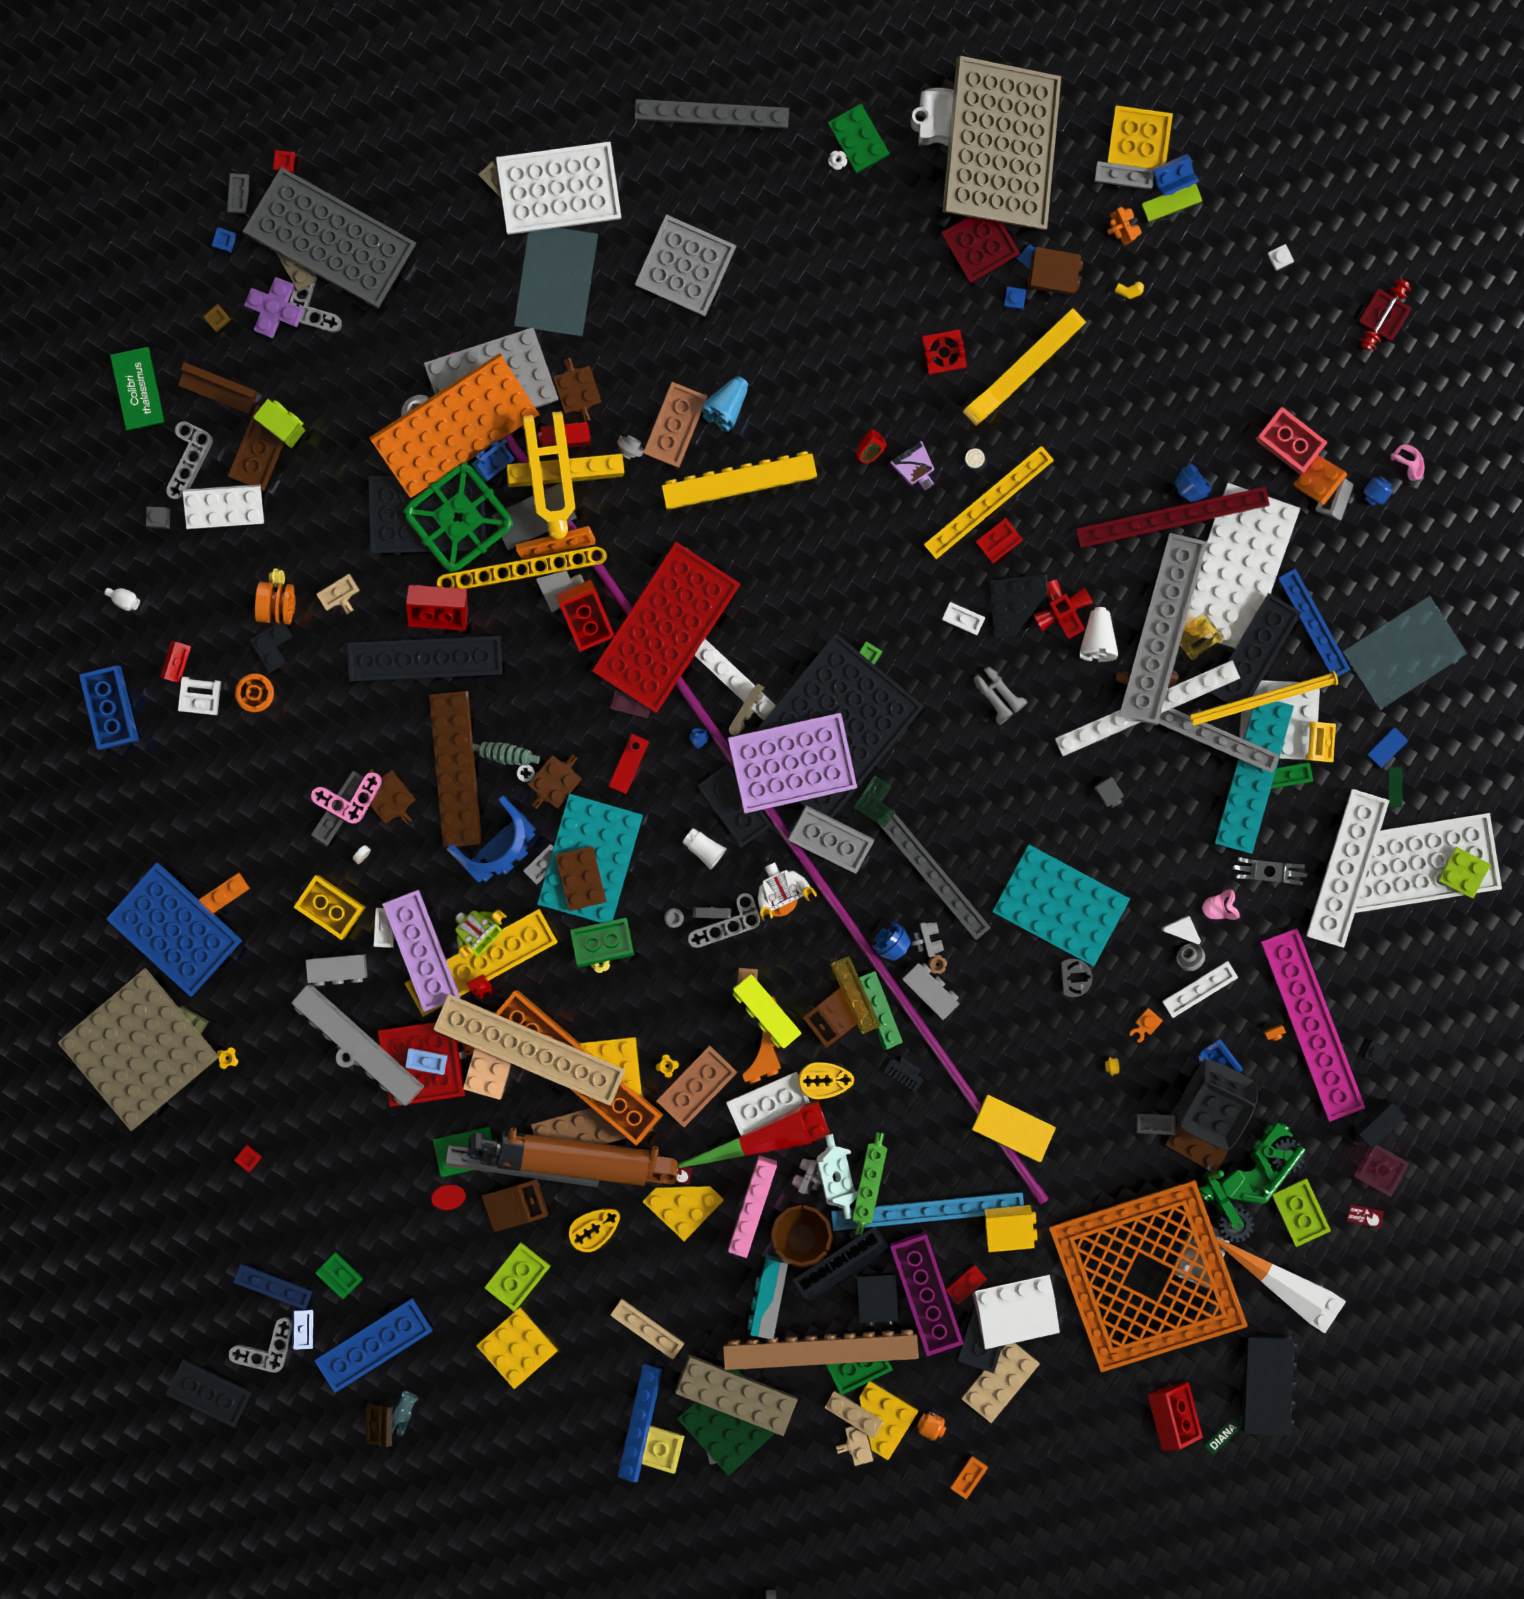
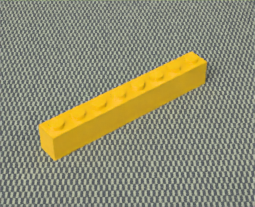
M801 452L797 453V457L789 458V455L782 456L775 462H771L770 459L763 460L756 466H752L750 463L741 465V469L733 470V467L722 469V473L714 474V471L703 473V477L695 478V475L684 477V481L677 482L676 479L666 481V485H662L666 508L669 510L817 478L813 454Z

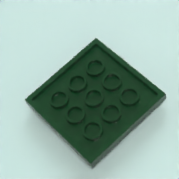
M737 1369L730 1370L742 1375ZM698 1402L691 1404L677 1417L728 1476L775 1434L772 1431Z

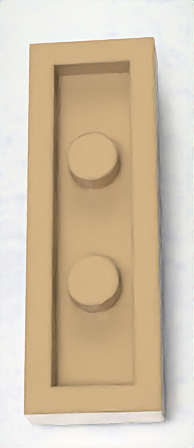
M837 1391L833 1392L825 1406L827 1410L872 1438H875L884 1422Z

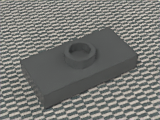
M229 174L228 213L247 214L249 175Z
M1138 1113L1137 1133L1176 1135V1115Z

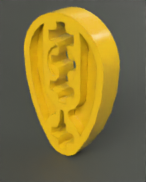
M810 1063L800 1071L798 1076L799 1089L806 1097L811 1099H824L836 1096L846 1091L854 1083L852 1073L842 1067L829 1063ZM845 1074V1077L849 1078V1082H846V1085H844V1082L836 1081V1079L843 1078ZM816 1075L818 1079H824L825 1075H827L830 1082L827 1083V1086L825 1083H818V1086L815 1083H809L807 1087V1084L803 1083V1079H806V1076H808V1079H815Z
M602 1208L587 1212L576 1218L569 1230V1238L572 1245L582 1252L597 1250L616 1230L620 1220L619 1212L613 1208ZM608 1213L616 1214L615 1222L611 1220L606 1221ZM593 1223L600 1225L599 1232L593 1231L591 1238L585 1236L583 1243L575 1242L576 1234L579 1236L583 1235L584 1229L590 1230Z

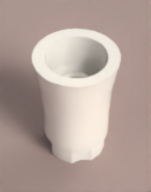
M694 828L683 840V844L700 858L709 869L715 866L727 849Z

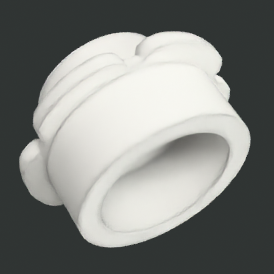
M833 151L828 159L829 165L836 170L845 167L847 164L846 154L842 151Z

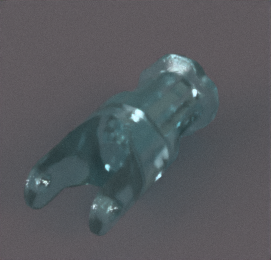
M406 1391L402 1392L403 1397L392 1416V1433L400 1423L397 1430L399 1436L403 1435L412 1415V1407L415 1401L418 1400L416 1395Z

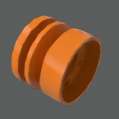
M259 582L255 600L256 621L270 623L272 616L275 615L276 623L280 624L283 618L284 624H290L295 611L294 586L287 584L285 589L284 584H279L277 592H275L273 583Z

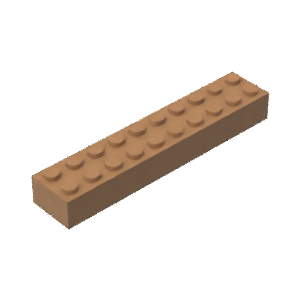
M902 1330L901 1334H894V1331H882V1335H875V1332H863V1336H856L855 1333H845L843 1337H836V1334H826L824 1338H817V1335H808L805 1339L798 1340V1336H790L783 1341H779V1337H774L773 1340L766 1339V1342H760L759 1338L748 1339L747 1343H741V1340H729L728 1344L723 1346L725 1370L919 1358L917 1333H913V1330Z

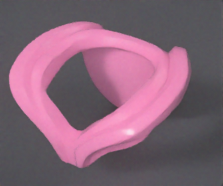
M1403 444L1394 453L1390 454L1392 461L1396 459L1409 466L1407 471L1409 480L1416 481L1422 478L1424 461L1416 448ZM1401 449L1412 453L1415 460H1406L1398 454Z
M1226 890L1220 895L1209 897L1202 905L1203 913L1210 919L1227 918L1235 920L1240 917L1238 910L1232 906L1235 900L1233 890ZM1226 897H1229V899H1228V901H1227V903H1226V909L1229 910V911L1232 912V913H1228V912L1225 910L1224 900H1225Z

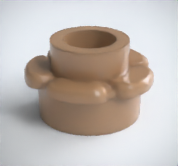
M935 955L929 959L928 966H930L932 973L941 974L945 971L947 961L942 956Z

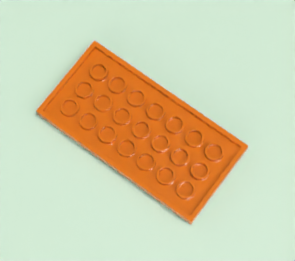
M499 353L369 438L409 497L412 498L455 466L469 461L482 450L489 448V445L494 441L503 439L523 426V416L533 415V418L540 414Z

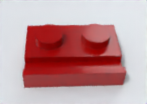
M1005 518L977 540L976 544L993 564L1023 539L1007 518Z

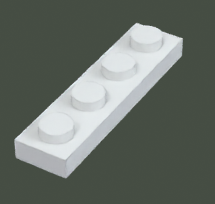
M1226 961L1162 1002L1171 1017L1174 1018L1238 977L1229 962Z

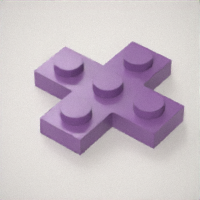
M275 277L269 294L251 288L244 306L260 312L254 331L273 338L280 321L295 327L298 326L304 309L288 303L295 286L294 284Z

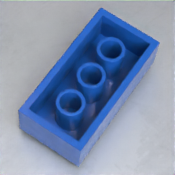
M113 666L80 674V681L97 750L139 741L121 666Z

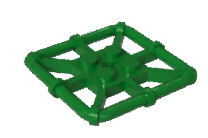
M462 462V464L455 466L436 482H431L427 489L406 505V508H403L407 521L423 540V545L430 549L446 570H449L450 573L462 569L478 555L487 552L486 549L508 533L514 524L510 514L494 495L493 489H489L475 469L468 465L467 462ZM461 472L459 493L450 500H447L439 488ZM467 473L483 492V495L473 503L464 494ZM434 492L444 502L434 512L414 509ZM488 499L504 520L483 518L476 507ZM455 513H462L464 515L462 516V522H454ZM413 515L434 517L441 528L431 536H428ZM483 523L503 526L482 543L473 533ZM444 532L453 541L450 562L433 542ZM469 535L477 547L456 563L458 543Z

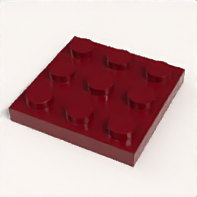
M968 217L941 233L969 283L974 282L1020 255L1016 245L1001 222Z

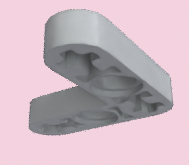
M310 271V274L316 282L317 275ZM312 283L309 288H305L307 296L304 299L297 297L298 290L294 286L289 303L298 306V304L294 303L295 300L299 303H304V306L299 305L300 308L304 309L299 323L333 333L341 329L342 321L337 315L308 307L315 283ZM312 313L319 314L320 319L317 323L310 322V315ZM324 315H326L325 319L328 321H333L334 318L338 323L337 326L331 328L328 323H323Z
M282 1317L276 1322L269 1352L244 1345H235L229 1351L230 1360L237 1364L269 1372H279L285 1363L292 1335V1320L288 1317ZM284 1321H286L287 1326H289V1328H286V1330L284 1331V1335H288L287 1338L283 1335H276L277 1333L281 1334L282 1327L279 1326V1324H282ZM278 1339L283 1340L285 1343V1347L282 1350H278L275 1347V1341ZM237 1349H239L241 1354L246 1355L247 1351H249L250 1353L247 1357V1361H245L246 1357L240 1356L237 1359L236 1355L233 1354V1352H236ZM255 1353L260 1354L262 1357V1361L259 1364L252 1362L251 1356ZM276 1354H283V1357L281 1355L278 1356L277 1362L280 1365L274 1368L270 1361L275 1359Z

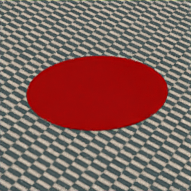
M445 1185L435 1190L432 1195V1203L435 1207L442 1210L455 1209L464 1202L466 1194L459 1186Z

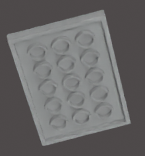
M534 328L424 363L433 392L436 395L500 353L535 408L559 400Z

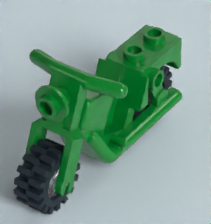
M1281 1122L1273 1123L1272 1125L1268 1124L1263 1131V1137L1254 1142L1251 1147L1253 1150L1250 1153V1157L1255 1164V1168L1252 1171L1233 1170L1220 1182L1216 1179L1224 1176L1222 1170L1213 1173L1209 1170L1205 1171L1203 1179L1207 1185L1198 1187L1203 1200H1215V1205L1220 1212L1219 1220L1216 1221L1218 1224L1216 1228L1220 1232L1219 1235L1224 1237V1240L1243 1242L1246 1238L1250 1237L1249 1234L1253 1232L1252 1226H1254V1223L1251 1221L1253 1218L1249 1216L1250 1213L1243 1208L1233 1207L1229 1199L1253 1204H1264L1268 1202L1289 1173L1296 1172L1297 1169L1301 1168V1164H1304L1303 1157H1305L1304 1152L1306 1150L1300 1146L1299 1142H1295L1296 1140L1293 1139L1275 1141L1281 1136H1293L1285 1124Z

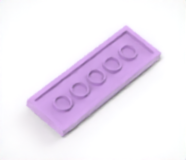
M417 890L384 903V910L423 1011L425 1012L443 1005L448 994L461 998L420 891Z

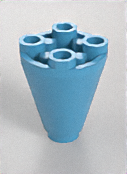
M736 376L735 379H731L709 397L701 406L704 413L703 418L710 423H716L725 432L732 429L748 390L747 381Z

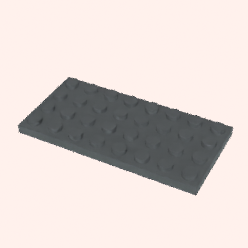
M282 167L243 230V234L377 309L416 246V242Z

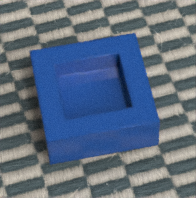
M217 227L212 246L232 252L237 234Z
M1007 287L1004 307L1023 310L1026 290Z

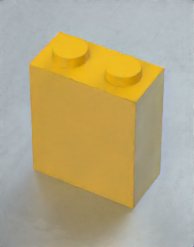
M1030 1205L984 1209L988 1252L1035 1248L1034 1241L1038 1240L1037 1230L1033 1229V1224H1036V1213L1032 1212Z

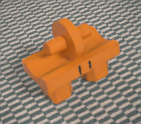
M1121 207L1110 214L1112 228L1108 230L1109 235L1115 233L1116 238L1121 239L1123 246L1131 243L1142 233L1138 225L1131 227L1129 220L1134 218L1131 208L1123 209Z

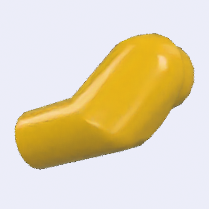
M1135 282V285L1126 287L1118 283L1114 292L1132 299L1143 293L1144 285L1141 282Z

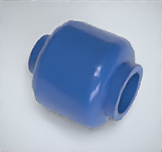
M1381 476L1379 478H1372L1364 488V494L1367 496L1365 500L1374 506L1376 503L1384 504L1393 492L1392 484Z

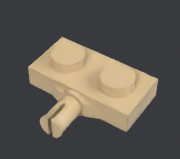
M348 574L317 593V596L327 611L337 605H342L346 614L354 610L348 600L360 590L351 575Z
M853 1425L845 1427L847 1435L846 1444L836 1446L837 1454L849 1451L855 1466L873 1461L867 1434Z

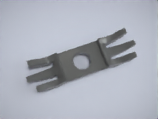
M1238 858L1237 861L1252 863V866L1232 867L1235 870L1251 872V875H1236V878L1256 879L1303 885V882L1290 880L1287 877H1307L1306 873L1288 870V868H1305L1303 864ZM1265 867H1274L1275 874L1272 877H1267L1264 874Z

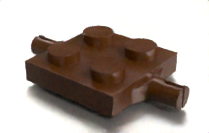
M568 358V361L565 359L563 361L567 371L564 374L553 377L564 414L580 412L583 422L591 421L588 409L594 405L601 404L591 368L587 366L581 369H574L571 358Z
M552 754L528 783L538 795L533 803H531L533 807L538 809L544 800L550 802L556 808L560 807L582 779L571 768L578 759L576 756L571 754L567 761L563 762Z
M371 769L369 772L366 773V775L375 772L373 771V769ZM391 770L381 777V786L370 805L385 824L393 818L400 816L407 825L412 819L406 813V810L416 799L395 772ZM375 776L373 778H370V780L373 782L371 786L374 784L377 785L378 783L375 781ZM362 793L364 798L368 801V795L366 793Z

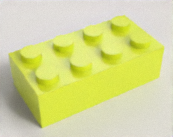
M751 973L733 988L735 991L733 996L739 1003L744 1002L747 1005L745 1010L752 1018L756 1016L760 1020L758 1025L765 1033L769 1031L772 1034L771 1040L777 1047L782 1046L785 1048L802 1034Z

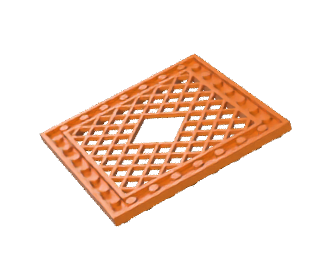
M1196 1180L1049 1227L1101 1372L1247 1327V1322ZM1183 1205L1185 1211H1183V1210H1181V1209H1179V1208H1177V1207ZM1171 1209L1168 1218L1159 1214L1160 1212ZM1174 1210L1184 1214L1180 1224L1170 1219ZM1153 1215L1150 1223L1141 1220V1218ZM1156 1216L1166 1220L1162 1229L1152 1225ZM1186 1217L1188 1218L1191 1229L1183 1225ZM1135 1221L1131 1229L1123 1225ZM1137 1222L1148 1226L1144 1235L1134 1231ZM1168 1222L1178 1226L1175 1235L1164 1231ZM1117 1226L1113 1235L1104 1231ZM1119 1228L1129 1232L1126 1241L1116 1237ZM1150 1228L1160 1232L1156 1241L1146 1237ZM1181 1228L1191 1233L1187 1242L1177 1237ZM1098 1233L1095 1241L1086 1237ZM1101 1233L1111 1238L1107 1247L1098 1243ZM1132 1234L1142 1238L1138 1247L1128 1243ZM1162 1234L1172 1238L1169 1247L1158 1243ZM1193 1235L1198 1247L1189 1243ZM1081 1238L1077 1245L1075 1240ZM1083 1239L1093 1244L1090 1252L1079 1248ZM1113 1240L1124 1244L1120 1253L1110 1249ZM1144 1240L1154 1244L1150 1253L1140 1249ZM1175 1240L1185 1245L1181 1254L1171 1249ZM1095 1246L1105 1250L1102 1259L1092 1254ZM1126 1246L1136 1250L1132 1259L1122 1255ZM1156 1246L1166 1250L1163 1259L1153 1255ZM1187 1246L1197 1251L1193 1260L1183 1255ZM1080 1252L1087 1255V1258L1084 1263L1082 1261ZM1108 1252L1118 1256L1114 1265L1104 1260ZM1138 1252L1173 1269L1158 1301L1123 1285ZM1169 1252L1179 1257L1175 1266L1165 1261ZM1199 1253L1201 1254L1204 1265L1196 1262ZM1090 1257L1100 1262L1096 1271L1086 1266ZM1120 1258L1130 1262L1126 1271L1116 1267ZM1181 1258L1191 1263L1187 1272L1178 1268ZM1102 1263L1112 1268L1108 1277L1098 1272ZM1194 1265L1204 1269L1200 1278L1190 1274ZM1086 1270L1094 1274L1091 1281ZM1114 1270L1124 1274L1120 1283L1111 1279ZM1175 1271L1185 1275L1181 1284L1172 1280ZM1206 1271L1211 1284L1202 1280ZM1096 1275L1106 1280L1102 1289L1092 1284ZM1188 1277L1198 1281L1194 1290L1184 1286ZM1108 1282L1119 1286L1115 1295L1105 1291ZM1169 1283L1180 1287L1176 1296L1166 1292ZM1200 1283L1210 1287L1207 1296L1196 1292ZM1121 1288L1131 1292L1127 1301L1117 1297ZM1093 1289H1095V1290H1097V1291L1100 1292V1294H1099L1097 1300H1096V1297H1095V1294H1094ZM1182 1289L1192 1293L1188 1302L1178 1298ZM1212 1290H1214L1217 1302L1209 1298ZM1102 1294L1113 1298L1109 1307L1099 1302ZM1133 1294L1143 1298L1139 1307L1129 1303ZM1163 1295L1174 1299L1170 1308L1160 1303ZM1194 1295L1204 1299L1201 1308L1190 1304ZM1115 1300L1125 1304L1121 1313L1111 1308ZM1145 1300L1155 1304L1152 1313L1142 1309ZM1176 1301L1186 1305L1182 1314L1172 1309ZM1207 1301L1217 1306L1213 1315L1203 1310ZM1099 1306L1107 1310L1104 1317ZM1127 1306L1137 1310L1134 1319L1123 1315ZM1158 1306L1168 1311L1164 1320L1154 1315ZM1188 1307L1198 1311L1195 1320L1185 1316ZM1220 1307L1221 1313L1216 1315ZM1109 1312L1119 1316L1115 1325L1106 1321ZM1140 1312L1149 1316L1146 1325L1136 1321ZM1170 1312L1180 1317L1176 1326L1167 1322ZM1201 1313L1208 1316L1207 1318L1198 1320ZM1121 1318L1131 1322L1128 1331L1118 1327ZM1152 1318L1162 1323L1158 1332L1148 1327ZM1182 1319H1185L1188 1322H1190L1188 1324L1180 1326ZM1134 1324L1144 1329L1140 1337L1130 1333ZM1106 1325H1108V1326H1110V1327L1113 1328V1330H1112L1110 1336H1109V1333H1108V1330H1107ZM1164 1325H1167L1172 1328L1161 1332ZM1115 1330L1126 1334L1122 1343L1112 1339ZM1146 1330L1153 1333V1335L1143 1338ZM1128 1336L1136 1339L1134 1341L1125 1343Z

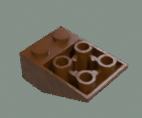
M848 981L804 1014L803 1018L827 1048L869 1014L866 1003Z
M536 1178L482 1195L494 1232L547 1217L549 1214Z

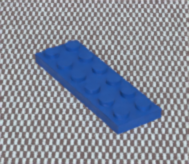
M411 1298L314 1361L334 1393H336L433 1330L413 1298Z

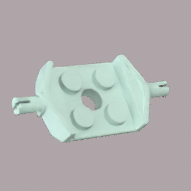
M833 1134L825 1135L828 1147L817 1156V1163L826 1201L829 1205L842 1208L844 1219H850L852 1215L849 1206L856 1199L858 1191H854L846 1154H850L851 1151L836 1147ZM833 1174H835V1176H836L835 1182H834V1180H833V1178H832V1175H833Z

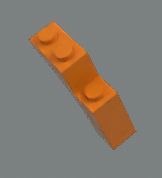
M763 1031L759 1052L750 1067L742 1073L745 1082L749 1081L751 1084L761 1080L760 1076L767 1074L769 1077L779 1073L778 1069L781 1066L773 1048L776 1045L771 1040L772 1034L769 1031L766 1033Z

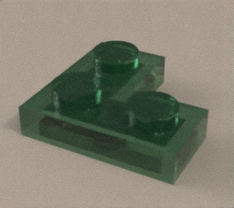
M874 776L854 808L883 827H886L895 811L883 804L882 801L892 786Z

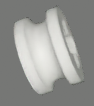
M522 765L517 771L518 778L524 782L530 781L535 775V771L530 765ZM523 768H528V771H531V776H528V779H524V775H521V770L524 771Z

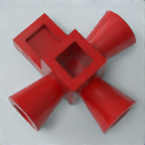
M1057 579L1049 582V595L1047 597L1051 601V609L1033 614L1041 631L1057 619L1066 637L1070 640L1085 631L1075 609L1093 604L1084 587L1069 599L1067 594L1062 596Z

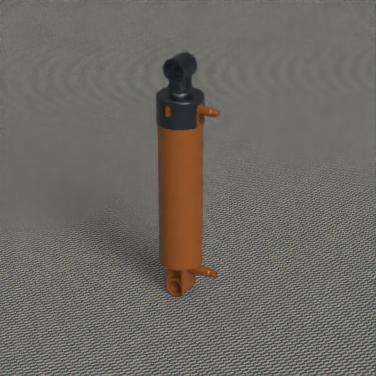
M511 1128L510 1131L503 1130L499 1143L498 1139L488 1140L487 1135L482 1133H474L469 1137L468 1156L474 1160H482L487 1155L491 1156V1158H495L497 1155V1168L522 1170L644 1186L646 1181L672 1184L677 1181L678 1162L672 1158L657 1157V1146H653L649 1154V1150L529 1135L516 1132V1128Z

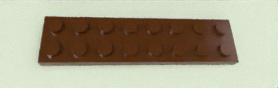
M468 691L429 695L443 848L453 844L455 846L482 844Z

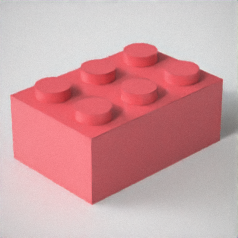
M1283 407L1278 409L1255 439L1299 475L1306 471L1327 444L1323 438Z

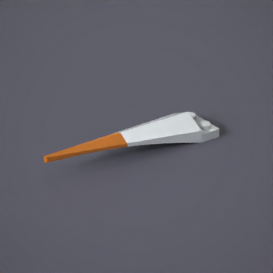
M1216 1237L1218 1244L1308 1323L1326 1333L1346 1301L1322 1286Z

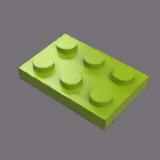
M1307 1178L1280 1189L1272 1195L1296 1247L1331 1231Z
M520 1242L485 1286V1289L515 1312L551 1265Z

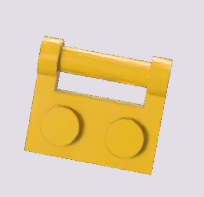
M1308 722L1310 733L1306 760L1333 762L1336 724Z

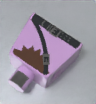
M922 441L891 461L892 467L911 486L918 481L924 490L934 485L928 474L934 471V467Z

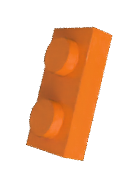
M971 1456L950 1486V1489L967 1499L988 1466Z

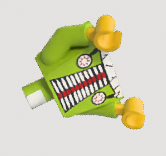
M496 910L494 913L472 911L468 916L463 912L459 913L455 921L460 924L456 928V932L459 934L456 940L461 956L466 960L468 954L474 953L478 958L503 932L498 924L501 925V919L507 916L500 910Z

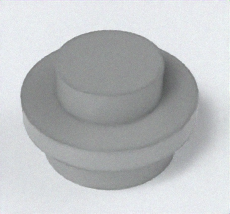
M672 908L666 912L664 919L668 926L675 928L682 924L684 916L679 909Z

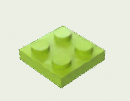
M1455 847L1438 881L1470 898H1474L1491 864L1459 847Z

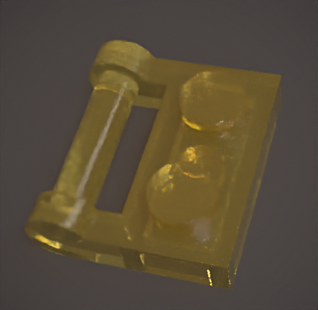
M1204 612L1185 624L1180 645L1189 658L1194 660L1200 653L1217 642L1221 643L1225 639ZM1208 633H1211L1213 636L1194 649L1190 646Z

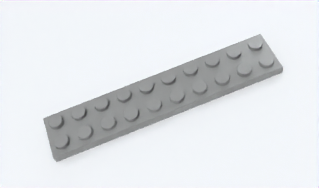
M1172 533L1169 534L1120 711V717L1158 726L1206 551V541Z

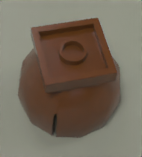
M801 1205L786 1208L774 1220L770 1238L773 1250H775L774 1253L784 1263L803 1268L817 1264L827 1255L831 1247L833 1235L830 1222L818 1209L806 1205L802 1209Z

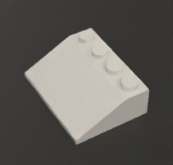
M1050 1275L972 1292L985 1349L1060 1333Z

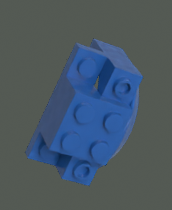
M502 796L499 801L509 812L513 821L504 827L474 858L468 859L454 844L447 848L479 883L482 880L484 882L488 881L493 876L491 872L494 871L498 875L502 873L504 875L507 874L514 867L512 865L514 861L517 860L519 862L528 854L526 850L529 847L524 843V840L529 842L535 836L533 832L536 828L505 796Z

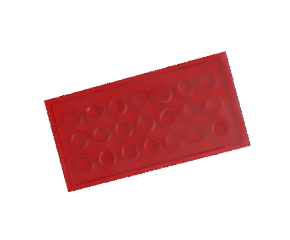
M675 542L592 671L657 713L741 584Z

